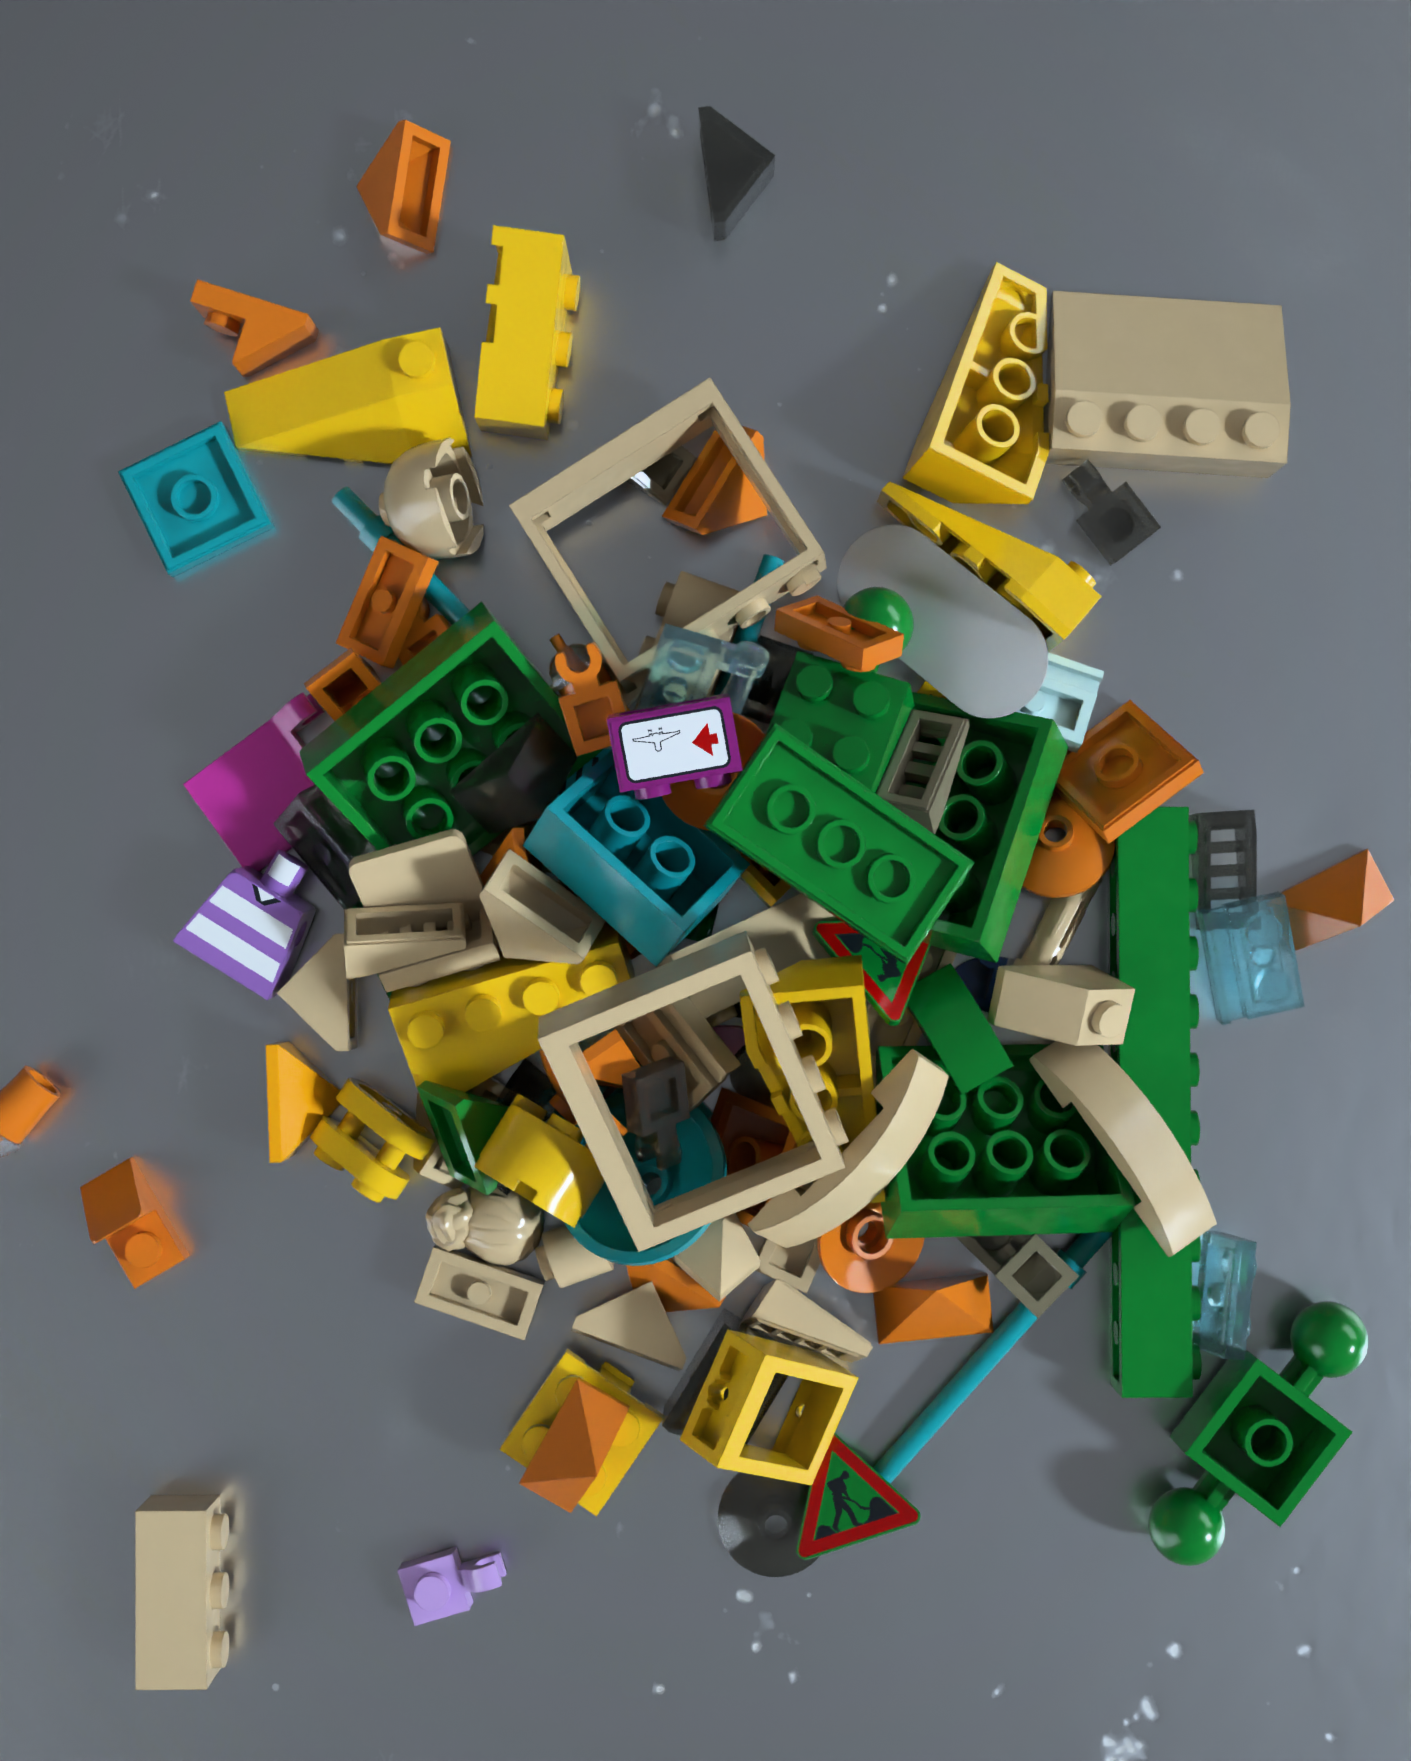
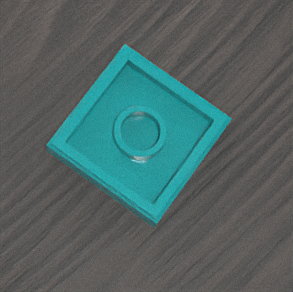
M222 421L118 471L168 575L171 577H175L275 528L249 472Z

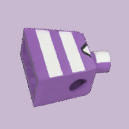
M278 850L264 874L249 866L232 870L178 932L173 942L264 999L269 1000L277 996V992L290 980L315 915L316 908L294 894V891L308 870V866L297 857Z

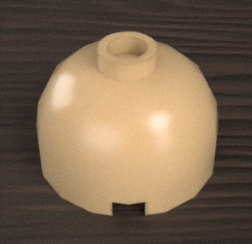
M451 438L429 441L404 452L392 463L384 482V492L379 496V511L385 525L392 528L395 536L406 547L431 558H455L472 555L479 549L484 534V524L473 525L471 502L483 506V496L477 472L464 447L451 448L454 439Z

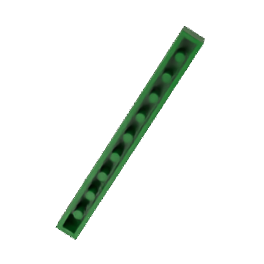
M1157 807L1115 839L1114 857L1107 870L1108 974L1135 988L1123 1044L1108 1045V1055L1124 1070L1147 1097L1176 1138L1191 1164V1146H1197L1200 1138L1199 1116L1196 1110H1191V1087H1197L1199 1083V1059L1196 1052H1190V1029H1196L1199 1022L1198 998L1196 994H1190V971H1196L1199 948L1196 936H1190L1189 913H1195L1198 906L1197 881L1195 878H1189V855L1196 853L1198 829L1196 821L1189 820V807ZM1194 1169V1171H1195V1173H1196V1175H1197V1177H1198V1179H1199V1181H1200V1177H1199L1198 1170H1197V1169ZM1132 1188L1135 1205L1141 1202V1199ZM1133 1208L1116 1230L1112 1232L1113 1235L1110 1237V1384L1122 1398H1193V1380H1199L1202 1371L1200 1348L1198 1344H1192V1321H1199L1201 1317L1200 1291L1197 1285H1192V1263L1199 1262L1201 1255L1200 1236L1168 1258Z

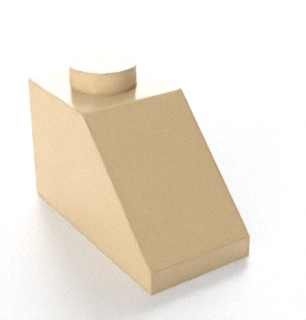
M1093 965L998 966L987 1021L993 1026L1075 1046L1123 1044L1135 988Z

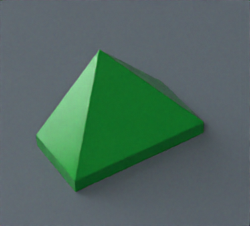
M425 1080L417 1086L450 1176L488 1196L497 1188L498 1181L481 1172L474 1165L509 1108V1105Z

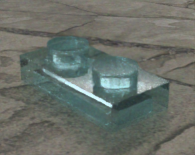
M1206 1231L1203 1234L1197 1285L1201 1296V1317L1199 1321H1194L1192 1344H1198L1200 1350L1223 1359L1245 1360L1247 1338L1251 1330L1249 1314L1252 1284L1257 1271L1255 1258L1257 1242L1225 1232Z

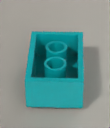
M612 750L546 807L522 845L656 967L725 897L750 866V863L722 838L709 830L696 828L678 818L666 805L662 796L636 800L634 790L620 792Z

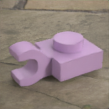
M457 1547L403 1562L397 1570L414 1626L470 1610L473 1604L471 1592L480 1593L502 1586L501 1577L507 1574L500 1552L490 1553L461 1563Z

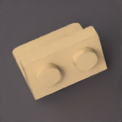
M446 830L354 857L350 861L349 875L364 908L464 903L466 949L378 973L386 993L405 987L421 986L430 980L461 971L477 970L486 964L501 960L498 941L479 896L484 888V884L466 839L459 830ZM447 926L436 929V931H445Z

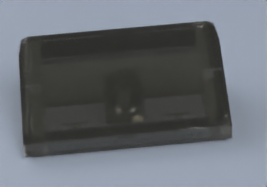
M314 784L301 791L274 822V826L343 909L354 908L361 900L349 875V863L354 857L377 850Z

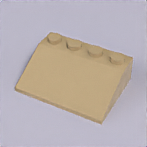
M1066 291L1052 292L1046 371L1049 402L1044 406V433H1049V454L1045 464L1269 478L1287 464L1291 403L1282 305Z

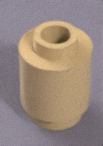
M566 1225L543 1232L542 1239L544 1245L535 1248L537 1261L544 1279L549 1281L555 1278L560 1288L614 1270V1263L600 1258L583 1247L572 1236Z

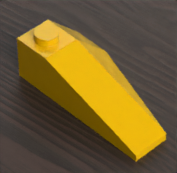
M998 262L992 267L919 431L903 479L951 503L1029 504L1033 500L1049 454V433H1044L1043 407L1049 402L1048 384H1043V353L1048 349L1046 287Z
M440 327L383 339L224 392L235 446L238 450L307 457L308 455L330 457L355 463L367 461L392 464L412 447L429 441L451 438L454 439L451 445L452 449L464 447L470 458L473 457L450 349Z
M889 481L880 492L877 502L898 522L922 533L1030 618L1043 634L1048 652L1065 640L1102 597L1093 589L1096 585L1094 578L1076 562L1070 561L1066 564L1058 556Z
M861 955L801 960L777 972L779 981L770 985L778 1005L789 1000L803 1033V1036L793 1039L801 1058L812 1054L826 1086L825 1090L817 1093L824 1111L835 1107L849 1140V1142L839 1146L841 1153L877 1116L876 1098L871 1094L875 1088ZM747 988L740 991L739 998L746 1052L754 1068H758L771 1093V1101L778 1115H782L797 1147L813 1141ZM884 1189L870 1203L885 1202Z

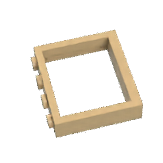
M711 378L706 379L509 505L627 694L637 688L640 692H645L656 687L670 675L668 668L687 656L690 660H696L710 653L720 644V635L738 624L743 629L759 622L771 611L769 604L788 592L794 597L808 591L821 580L820 572L827 568L823 549ZM714 426L797 556L628 662L547 531Z
M746 931L538 1018V1041L638 1252L845 1168L839 1146L849 1142L838 1112L835 1107L824 1111L817 1093L825 1090L826 1086L812 1054L801 1058L793 1040L803 1036L789 1000L778 1005L770 987L771 984L779 981L771 957H769L765 947L754 950ZM741 975L813 1141L654 1206L578 1042Z

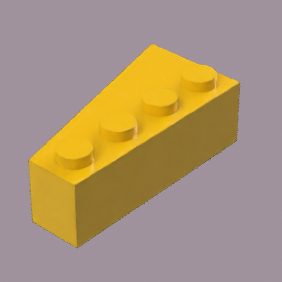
M605 921L585 959L580 964L504 958L502 951H500L501 960L486 964L477 970L461 971L430 980L421 986L405 987L392 991L388 1011L416 1087L427 1080L466 1092L541 1050L542 1048L538 1041V1018L540 1016L635 977L634 967L624 937Z

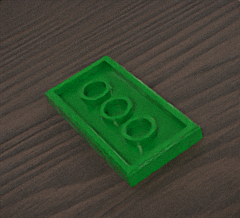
M775 723L772 724L743 766V771L739 772L703 826L897 960L908 964L975 862Z

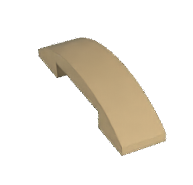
M1055 1041L1029 1059L1062 1108L1071 1102L1139 1196L1141 1202L1134 1206V1210L1168 1258L1217 1224L1205 1191L1176 1138L1143 1092L1098 1045L1075 1046Z
M911 1049L871 1092L884 1109L841 1153L845 1168L817 1179L807 1191L797 1187L773 1197L748 1223L751 1230L784 1248H789L820 1237L854 1216L892 1181L916 1150L937 1112L947 1084L948 1074L941 1067L914 1049Z

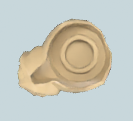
M499 1182L497 1188L488 1196L470 1186L466 1190L457 1188L447 1191L433 1201L425 1216L427 1229L432 1236V1240L441 1249L451 1251L466 1248L485 1262L503 1266L526 1259L539 1246L545 1223L544 1210Z

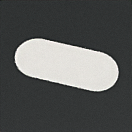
M895 524L880 526L866 532L850 546L842 559L837 578L838 595L842 607L852 595L869 587L888 588L902 596L912 611L914 629L909 644L902 651V656L898 658L964 712L976 717L999 718L1020 710L1034 698L1041 688L1047 673L1048 650L1043 634L1030 618L930 539L911 527Z

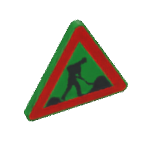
M842 921L817 922L812 930V934L831 958L854 955L862 956L867 1001L888 1025H898L902 1020L931 945L922 942L909 963L905 964Z
M834 1433L814 1482L809 1487L796 1553L800 1559L806 1561L919 1523L921 1515L916 1507Z

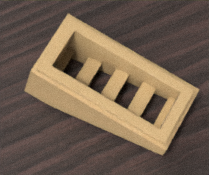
M464 903L344 909V956L347 979L381 973L466 949ZM447 926L445 931H436V929Z
M781 1278L775 1279L762 1287L741 1321L751 1328L851 1363L867 1357L873 1348L871 1342Z

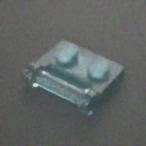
M665 623L634 710L704 698L718 669L731 673L723 694L729 693L732 712L741 715L755 678H760L764 674L770 659L769 653L764 647L754 642L742 641L734 644Z

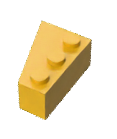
M493 225L491 245L496 246L498 259L494 284H487L485 303L491 304L486 341L481 343L474 418L480 431L548 440L551 423L560 424L562 419L564 389L556 388L559 367L568 368L570 362L572 332H565L564 327L567 310H577L580 276L572 275L564 235Z

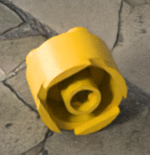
M517 1093L480 1153V1157L474 1167L575 1228L580 1218L584 1217L605 1180L588 1144L586 1143L585 1146L580 1144L584 1136L578 1127L552 1113L547 1123L544 1122L543 1119L548 1111Z

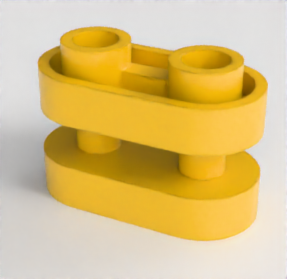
M349 1077L336 1096V1100L348 1111L341 1122L327 1116L322 1117L310 1136L311 1140L317 1145L314 1155L336 1170L343 1171L346 1169L355 1177L351 1183L352 1187L370 1200L381 1203L384 1197L396 1200L410 1180V1176L398 1166L405 1154L423 1160L436 1141V1137L382 1093L360 1080ZM366 1125L386 1141L380 1150L360 1135Z

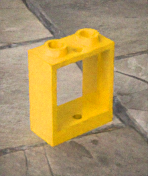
M727 1329L679 1440L716 1468L812 1485L859 1377L820 1352ZM775 1373L803 1379L773 1448L767 1449L745 1444ZM728 1388V1397L724 1400V1391Z

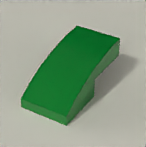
M951 963L916 982L907 1007L927 1042L932 1045L959 1095L967 1093L1014 1066L978 1004Z

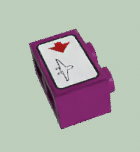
M729 693L609 714L607 717L620 792L634 790L636 800L668 795L672 793L670 783L694 779L696 789L729 784L732 782V772L743 771Z

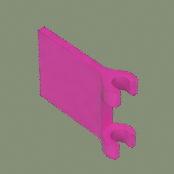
M302 692L291 699L270 720L183 784L242 867L249 866L261 872L269 866L278 850L288 852L310 836L308 828L314 825L320 826L333 816L341 813L306 775L299 750L306 745L297 731L308 726L325 713L311 694L306 696Z

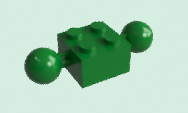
M884 587L865 588L852 595L844 604L845 610L854 617L878 622L903 633L902 651L909 644L914 629L912 611L905 599L895 591ZM797 651L769 728L772 724H777L876 793L911 711L915 709L911 684L877 674L879 665L872 671L854 672L843 668L839 662Z
M1332 1301L1317 1302L1304 1308L1295 1318L1291 1328L1290 1342L1294 1356L1280 1374H1277L1239 1344L1169 1437L1187 1456L1206 1471L1193 1488L1179 1487L1162 1494L1152 1506L1148 1521L1149 1534L1154 1546L1165 1558L1180 1565L1194 1566L1214 1557L1221 1548L1225 1537V1520L1221 1511L1235 1493L1281 1527L1352 1434V1431L1312 1401L1309 1396L1324 1377L1337 1378L1350 1374L1360 1366L1367 1354V1330L1361 1318L1352 1309Z

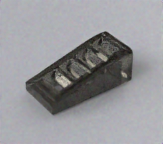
M1255 810L1206 812L1189 815V820H1195L1198 829L1197 850L1194 855H1191L1192 876L1196 879L1198 885V906L1195 912L1196 930L1256 926L1257 830ZM1235 829V841L1211 842V831ZM1236 853L1237 864L1211 865V854ZM1238 876V887L1211 889V877ZM1239 899L1240 910L1211 912V900Z

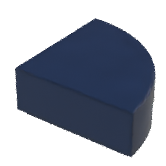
M999 956L997 963L972 958L955 967V970L981 1011L989 1013L998 966H1007L1009 958Z

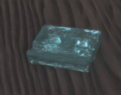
M1277 891L1222 904V907L1196 910L1217 1021L1222 1025L1231 1024V1021L1245 1017L1253 1019L1305 1007L1285 895Z

